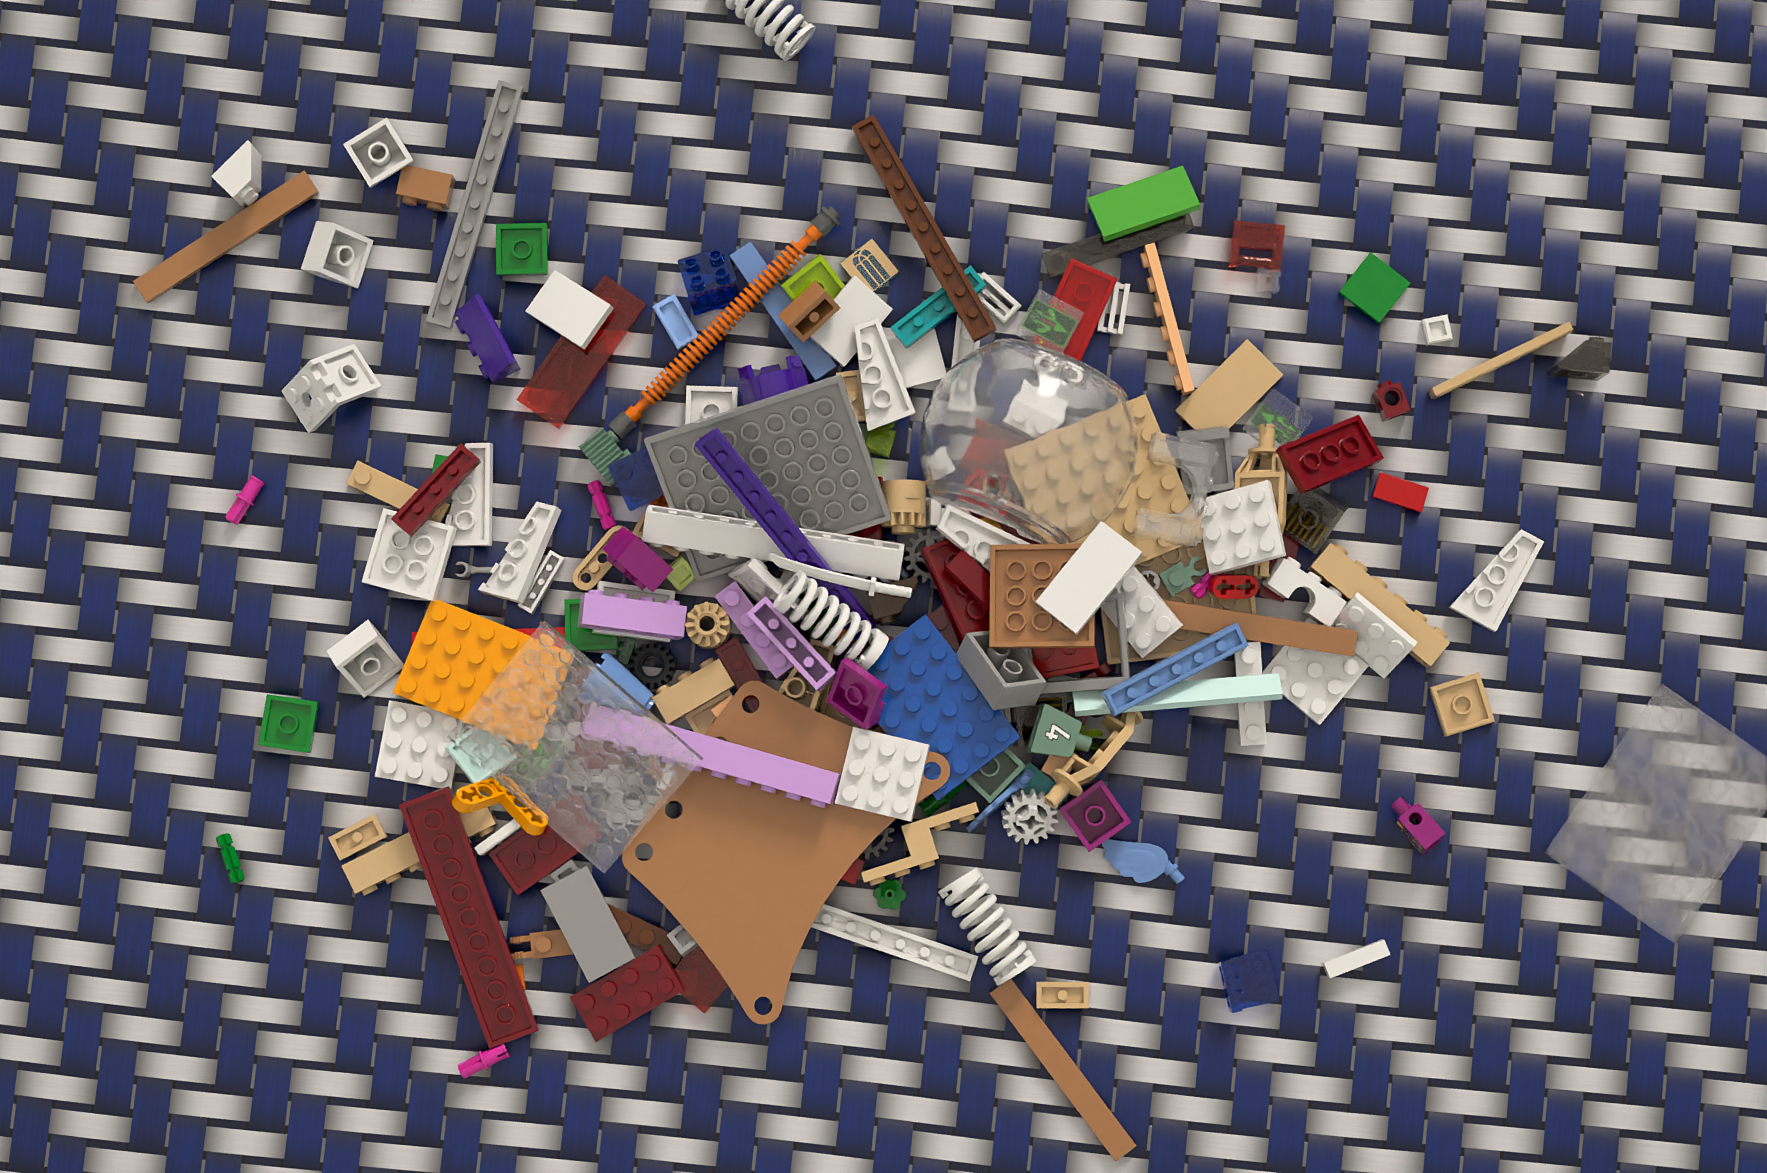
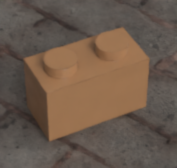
M407 165L401 169L396 195L406 205L417 206V203L426 204L428 209L441 211L442 208H450L456 180L452 174Z
M814 281L778 316L804 343L840 309V306Z

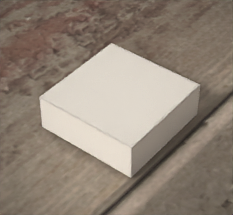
M1448 315L1421 320L1426 346L1453 339Z

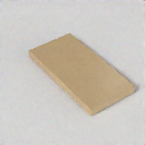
M1247 339L1175 412L1193 430L1226 425L1230 429L1283 374Z

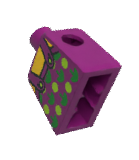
M1401 796L1391 805L1400 816L1396 822L1397 826L1422 856L1443 840L1445 832L1419 803L1411 806ZM1415 818L1419 821V824L1413 825L1409 820Z

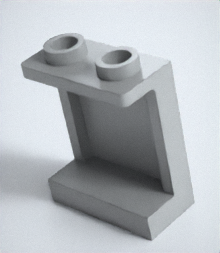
M1227 425L1176 432L1181 482L1186 494H1189V498L1204 497V492L1214 491L1216 495L1234 489L1235 483L1229 444L1230 433Z

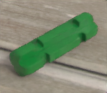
M225 833L217 836L216 841L218 847L222 849L220 853L226 870H229L228 877L230 882L235 884L243 881L245 877L243 871L239 869L241 865L235 847L231 845L233 843L231 835Z

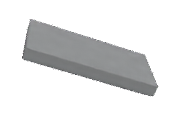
M588 866L540 890L589 983L636 958Z

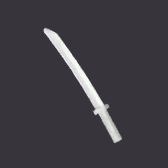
M772 553L769 554V559L780 568L796 573L803 570L806 576L869 591V596H874V592L906 598L911 597L912 588L876 582L875 577L867 580L844 575Z

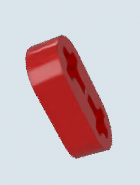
M1217 574L1210 579L1208 584L1210 593L1221 599L1252 598L1256 595L1259 588L1256 578L1248 574ZM1221 580L1223 583L1230 585V588H1222L1221 591L1216 589L1217 585L1221 584ZM1245 582L1250 583V588H1246V590L1237 588V585H1243Z

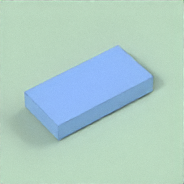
M675 294L652 306L678 351L687 347L689 343L692 344L694 338L699 340L697 338V331Z

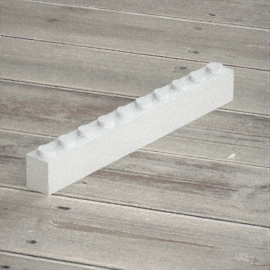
M648 505L642 541L648 542L650 546L662 547L663 545H669L679 551L695 549L705 555H713L715 552L725 554V557L731 559H739L741 556L750 558V560L755 558L763 563L765 561H772L769 559V554L771 553L786 558L757 521ZM799 528L834 572L840 574L842 572L851 573L854 577L862 579L868 578V576L877 577L878 580L891 583L893 580L899 581L904 544Z

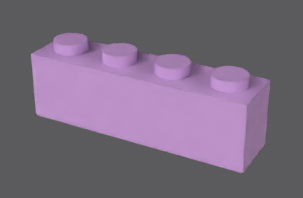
M736 581L714 596L776 680H779L794 668V665L746 614L754 605Z
M588 590V593H584L580 597L577 627L680 640L684 637L687 606H681L680 602L676 600H665L664 603L654 602L655 598L642 596L639 597V600L629 599L628 594L614 593L613 597L604 595V592L600 590Z
M766 596L746 613L819 693L835 679L836 672L789 620L773 607V603Z

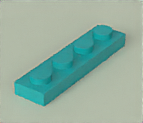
M971 265L964 270L977 294L987 287L986 283ZM941 288L890 328L903 346L908 349L952 315L955 309L945 291Z

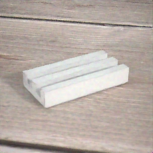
M983 272L980 275L982 280L1013 306L1009 309L988 289L982 290L981 292L1006 313L1003 316L983 297L977 294L985 309L1005 325L1014 313L1019 310L1021 305Z
M1116 282L1108 327H1103L1105 306L1098 322L1097 332L1116 335L1123 334L1130 284ZM1119 290H1124L1118 329H1115L1113 326Z
M513 819L474 849L479 855L484 856L522 827Z

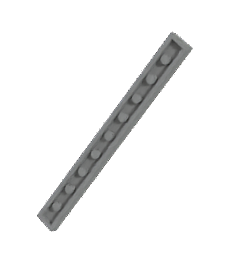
M498 80L428 311L427 323L452 329L456 316L455 312L458 310L524 91L522 86Z

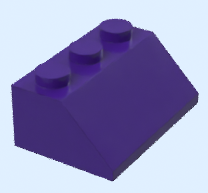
M480 294L472 297L455 312L458 317L455 324L462 335L464 333L467 334L470 342L466 344L473 357L478 355L482 364L478 367L485 379L490 377L491 381L495 383L521 369Z

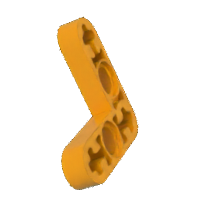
M497 775L459 788L452 800L453 807L457 811L466 814L500 803L527 833L535 836L541 835L548 823L546 815L520 786L507 775ZM479 791L487 793L490 797L482 795ZM514 802H517V803L523 805L524 808H521V807L515 805Z

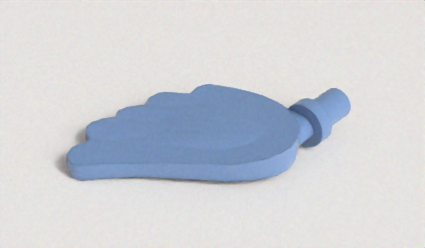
M1026 769L1022 774H1018L1014 778V783L987 806L966 827V830L970 833L991 813L1002 806L1005 801L1010 799L1011 795H1015L1020 789H1025L1029 785V781L1034 777L1033 771Z
M1107 839L1101 843L1102 847L1106 850L1104 858L1111 862V866L1119 870L1122 876L1133 877V880L1137 883L1151 881L1163 872L1169 875L1176 884L1185 878L1177 869L1178 865L1176 863L1172 864L1168 859L1167 853L1159 846Z

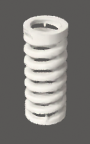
M749 0L725 1L728 9H735V14L738 18H745L747 27H755L757 36H765L764 40L768 46H775V53L784 61L795 56L809 41L815 31L813 24H808L806 21L803 22L804 16L797 14L782 32L774 36L777 29L793 13L794 7L792 5H787L772 23L764 27L767 20L782 6L784 0H772L763 13L756 18L757 11L768 0H755L746 9L745 7ZM802 23V25H801L802 29H800V30H798V31L796 32L797 35L791 40V42H790V43H789L788 41L785 42V41L787 40V38H788V37L800 26V24Z
M803 570L795 573L777 595L773 607L780 613H786L792 607L794 610L790 615V621L796 622L805 613L811 602L818 598L816 605L803 619L800 626L801 629L808 630L817 620L822 610L829 606L827 613L814 627L811 633L812 638H819L828 628L833 618L840 614L838 621L822 640V645L829 647L837 639L843 628L851 622L849 629L834 646L833 654L840 655L843 653L854 636L862 630L860 637L849 648L844 659L848 657L867 671L884 651L889 640L888 636L879 629H871L870 622L867 620L861 621L860 615L857 612H850L847 604H839L837 596H828V591L825 587L817 588L816 580L808 578ZM792 585H794L790 592L786 595L787 591L791 588ZM808 589L805 597L797 605L795 601L798 596ZM869 641V647L860 656L859 660H857L856 657L860 654L866 642Z
M976 867L938 891L942 899L948 896L945 899L947 906L964 900L953 910V917L958 918L973 911L959 924L961 929H968L980 923L968 933L967 939L969 941L977 940L989 934L974 948L975 952L981 953L996 946L983 957L982 963L984 965L991 964L1005 957L989 972L992 977L997 976L993 979L996 985L999 986L1034 964L1037 960L1029 949L1025 951L1027 944L1024 941L1012 944L1019 937L1018 930L1005 932L1012 924L1010 918L996 921L1003 915L1004 908L997 906L989 909L996 902L997 897L994 894L982 897L989 890L988 883H980L971 887L976 882L984 879L980 870Z

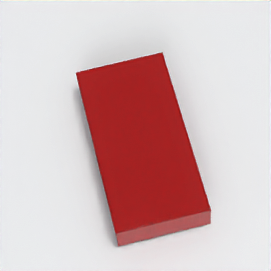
M1380 472L1372 498L1421 513L1429 487Z

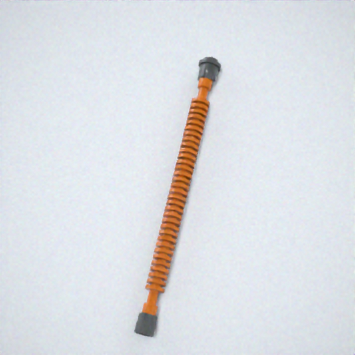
M822 206L820 208L821 212L810 222L812 225L805 231L806 234L797 243L792 240L790 242L792 248L787 245L785 249L788 252L786 253L782 250L780 253L783 257L778 254L776 256L778 262L773 259L771 263L774 266L772 267L768 264L766 267L769 271L764 268L762 270L764 276L759 273L757 276L760 280L758 281L754 278L752 281L755 285L750 282L748 286L751 289L749 290L745 287L743 290L746 294L744 295L740 292L738 295L741 299L736 296L734 300L737 303L735 304L731 301L729 304L732 308L730 309L726 306L724 309L727 313L722 310L720 314L723 317L721 318L717 315L715 318L718 322L716 323L712 320L710 323L713 327L708 324L706 328L709 331L707 332L703 329L701 332L704 336L702 337L698 334L697 338L699 341L694 338L692 342L695 345L692 346L690 343L687 345L690 348L689 351L686 348L683 349V352L686 354L685 356L681 352L678 354L681 358L680 361L676 357L673 359L677 363L676 365L672 362L669 363V366L672 368L671 370L667 366L664 368L667 372L666 375L662 371L659 373L663 377L662 379L658 376L655 377L658 382L657 384L653 380L650 382L653 386L652 389L648 385L645 387L649 391L648 393L644 390L641 391L644 397L634 407L631 405L625 412L621 411L608 424L619 437L623 439L637 425L636 422L642 417L641 413L651 403L654 406L657 405L654 401L655 399L659 402L662 400L659 397L660 394L663 397L667 395L664 392L665 389L668 392L671 391L668 387L669 385L673 388L676 386L673 383L674 380L677 383L681 381L678 376L681 378L685 377L682 373L683 371L687 374L690 372L687 369L688 366L691 369L695 367L692 362L695 364L699 363L696 359L697 357L701 360L704 358L701 355L702 352L705 355L709 353L706 348L710 351L713 349L710 345L711 343L715 346L718 344L715 340L716 338L719 341L723 339L720 334L724 337L727 335L724 331L725 329L729 332L732 330L729 326L730 324L733 327L737 325L734 320L738 323L741 321L738 317L739 315L743 318L746 316L743 312L744 310L747 313L751 311L748 306L752 309L755 307L752 303L753 301L757 304L760 302L757 298L758 296L761 299L765 297L762 292L766 295L769 293L766 289L767 287L770 290L774 288L771 283L775 285L779 283L776 278L780 281L783 279L780 275L781 273L784 276L788 274L785 269L792 270L790 264L794 267L797 265L794 261L795 259L798 262L802 260L799 255L802 257L806 256L804 250L813 241L816 242L822 235L825 237L835 226L838 227L840 225L838 219L841 216L831 206L827 209Z

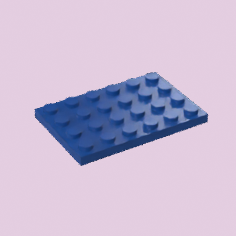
M926 614L887 643L882 654L867 670L868 673L887 686L882 699L885 702V706L878 721L884 732L890 736L930 745L929 751L944 756L948 761L950 776L942 787L932 793L937 801L941 800L1021 738L999 709H992L959 662L957 654ZM929 762L925 765L923 774L927 779L934 780L940 776L941 768L937 763Z

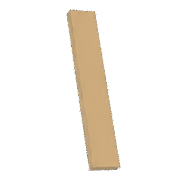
M1567 322L1440 383L1427 392L1430 398L1434 400L1567 336L1572 332L1573 328L1570 322Z

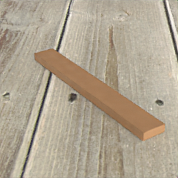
M304 170L133 282L149 304L319 194V191Z
M1162 599L1183 624L1180 629L1214 634L1233 623H1238L1247 640L1354 657L1358 635L1357 630Z
M1012 979L1007 980L990 992V995L1115 1161L1119 1160L1136 1147V1144Z

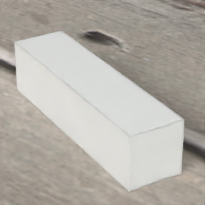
M550 550L533 578L523 604L519 603L518 606L534 614L566 559Z
M1381 939L1322 962L1327 977L1332 978L1389 956L1390 952L1385 940Z

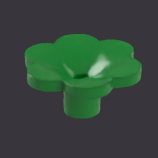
M885 879L886 881L879 883V887L874 890L873 895L878 900L880 908L886 909L889 907L892 910H896L900 907V902L906 898V893L901 889L902 884L899 880L890 881ZM888 892L892 893L891 897L887 896Z

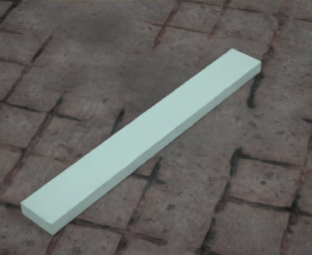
M1279 673L1181 681L1124 712L1282 699L1283 693ZM1107 689L1072 691L1075 717L1111 714L1101 692Z

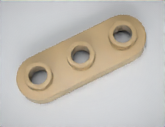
M622 526L612 527L575 569L573 582L577 588L583 591L593 590L598 582L612 569L613 565L610 562L600 563L599 556L602 554L608 556L602 549ZM584 574L591 575V580L588 583L582 581Z

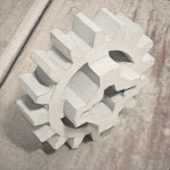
M1031 789L1030 794H1026L1024 790H1021L1020 797L1014 794L1011 795L1013 802L1005 801L1006 810L1001 811L1003 818L1001 821L1003 828H1006L1007 835H1013L1016 842L1023 838L1025 844H1028L1030 839L1038 843V837L1040 836L1047 839L1046 832H1054L1055 830L1052 823H1058L1056 815L1058 812L1057 809L1050 807L1044 801L1045 793L1041 791L1036 795L1035 790Z

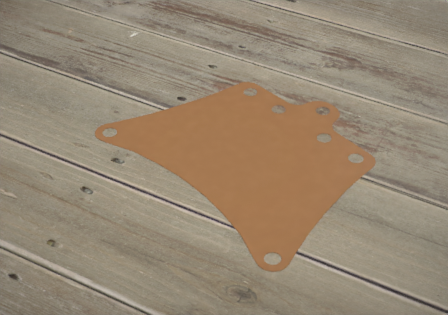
M749 681L739 688L704 735L713 738L724 737L728 742L842 775L853 727L807 708L760 681ZM749 695H753L759 700V708L753 713H747L742 708L743 699ZM929 751L926 764L929 762L937 763L941 768L940 776L937 779L929 780L923 774L917 803L942 787L950 776L948 761L938 753ZM653 753L652 758L646 757L645 762L647 770L659 784L666 764L661 763L657 758V754ZM677 761V764L672 767L666 789L660 788V795L625 846L622 853L624 867L666 906L697 942L720 972L747 1016L757 1024H769L777 1019L781 1012L793 965L808 931L824 902L852 863L896 818L835 804V800L833 805L826 804L825 808L811 805V799L801 796L800 801L785 797V791L776 789V793L773 794L760 790L761 784L752 782L749 787L736 783L737 777L727 775L725 780L712 776V770L702 768L701 772L686 768L687 763ZM670 801H677L682 805V814L676 819L669 818L665 813V807ZM647 843L652 847L653 855L649 860L641 861L636 857L635 850L639 844ZM760 997H767L772 1002V1009L766 1015H760L755 1011L754 1003Z

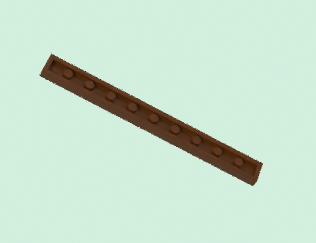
M872 115L853 125L852 130L973 342L975 343L995 332L996 327L876 117Z

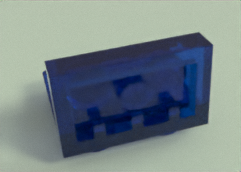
M726 246L678 260L694 316L728 306L731 301L737 303L734 300L736 296L741 299L738 295L740 290Z
M646 447L609 464L610 472L629 511H633L664 496Z
M1268 950L1217 961L1229 1012L1236 1013L1243 1011L1242 1009L1280 1000Z

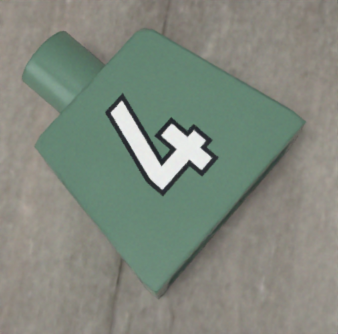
M1040 704L1026 752L1071 758L1074 749L1088 752L1092 737L1079 734L1082 722L1050 705Z

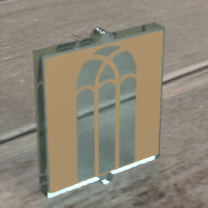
M873 238L860 248H854L853 253L839 263L850 278L853 276L858 277L874 293L881 287L885 288L886 283L900 273Z

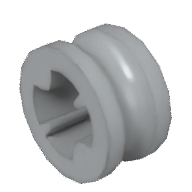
M1150 570L1143 571L1141 573L1143 577L1146 576L1148 578V576H1152L1154 578L1153 584L1155 587L1153 589L1157 591L1160 585L1159 576L1156 572Z

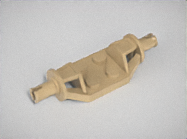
M1260 424L1259 447L1248 450L1247 457L1235 472L1234 489L1269 480L1272 485L1281 533L1283 534L1286 525L1288 473L1276 452L1278 448L1274 447L1276 426L1273 424H1266V426L1265 424ZM1257 457L1261 458L1259 470H1253ZM1270 560L1254 564V578L1262 579V576L1270 578Z
M1140 711L1120 713L1119 720L1111 714H1107L1101 723L1111 735L1088 762L1074 754L1062 769H1054L1051 775L1056 784L1044 796V801L1050 807L1056 809L1068 793L1073 796H1080L1083 792L1081 786L1090 784L1133 734L1134 724H1141L1143 716ZM1071 766L1076 773L1069 775L1066 771Z

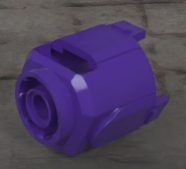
M800 355L786 357L787 369L781 370L779 364L760 368L761 375L754 376L751 365L739 368V386L743 404L747 405L808 385Z

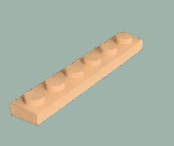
M1155 243L1147 244L1143 248V253L1140 254L1143 268H1148L1150 277L1147 278V285L1150 293L1154 292L1157 301L1153 302L1156 317L1161 316L1163 326L1160 327L1163 342L1167 341L1170 351L1166 353L1169 365H1174L1176 375L1173 376L1176 390H1181L1182 396L1192 394L1195 389Z

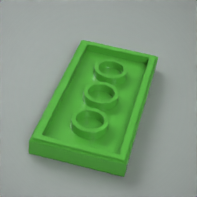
M1183 166L1087 198L1089 208L1104 242L1201 209L1199 200Z

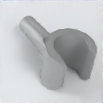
M457 562L455 564L457 566H465L466 570L463 574H455L462 578H468L471 574L492 573L490 572L492 567L470 566L465 562Z

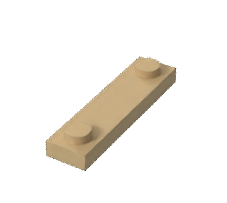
M357 461L346 483L398 509L418 490L360 461ZM444 502L428 520L442 523L451 505Z

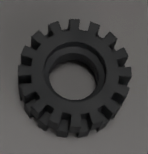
M649 642L648 644H642L641 647L634 650L633 655L630 656L629 669L630 673L647 689L657 690L674 678L676 661L673 654L665 646ZM650 656L658 657L662 662V670L656 676L646 675L642 668L644 660Z

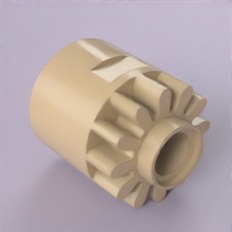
M920 480L882 481V491L892 520L881 523V527L892 528V534L899 535L915 534V529L926 527V482Z
M705 602L695 605L687 613L686 631L690 639L697 646L704 649H715L723 645L730 637L732 629L731 620L726 611L718 604ZM711 619L715 622L712 630H702L704 621Z

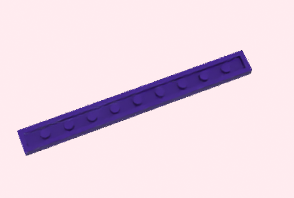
M717 427L695 442L697 449L787 559L834 572ZM807 576L816 580L817 588L825 587L828 591V596H837L839 604H847L850 612H857L861 617V621H869L872 626L871 629L876 628L874 620L846 586ZM851 622L844 627L846 631L849 629ZM862 630L854 636V641L860 637Z

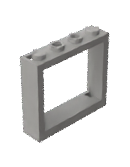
M1115 588L1104 601H1116L1122 675L1046 681L1041 694L1109 689L1130 678L1123 592L1118 593L1117 588ZM1023 649L1033 663L1032 649Z

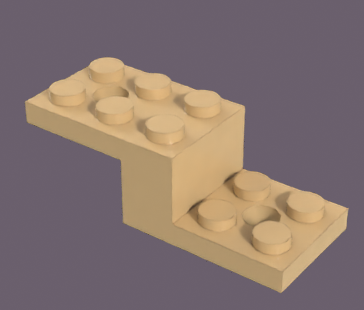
M976 802L901 826L910 857L861 872L864 882L869 881L872 886L886 881L884 877L886 875L894 873L897 878L909 874L910 867L919 865L921 870L935 865L934 860L938 859L939 856L929 828L934 827L935 832L949 828V822L958 819L961 824L975 819L974 814L979 812Z

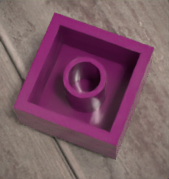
M623 526L602 549L608 554L606 560L642 591L648 588L651 592H654L673 570L644 542Z
M1100 778L1085 788L1080 796H1074L1058 807L1088 852L1131 823L1128 816Z

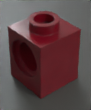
M1392 380L1378 384V389L1372 393L1382 422L1405 415L1411 410L1400 382L1394 384ZM1385 394L1394 395L1396 405H1388L1384 399Z

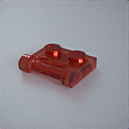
M1234 220L1229 267L1243 265L1272 268V271L1280 272L1285 225ZM1239 248L1274 251L1273 258L1239 255Z

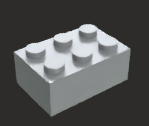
M989 631L966 633L956 653L959 662L993 710L1035 705L1046 684L1045 679L1023 649L990 648Z

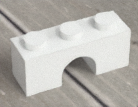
M1278 558L1269 571L1270 578H1265L1261 584L1282 598H1289L1298 587L1304 588L1309 595V603L1303 613L1308 617L1310 616L1320 625L1331 626L1347 603L1341 598L1343 594L1332 586L1326 588L1320 583L1322 579L1310 571L1307 574L1299 569L1301 564L1293 558Z

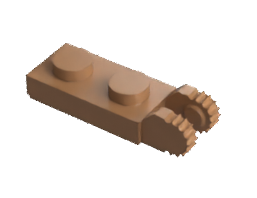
M561 929L509 938L510 943L513 944L531 942V951L515 952L511 954L513 960L573 954Z

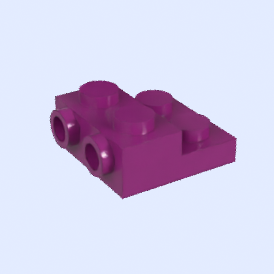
M847 657L839 665L826 702L854 721L856 725L867 730L877 724L885 706V702L882 699L887 686Z

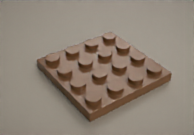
M1083 543L990 545V648H1095V614L1076 635L1036 604V600Z

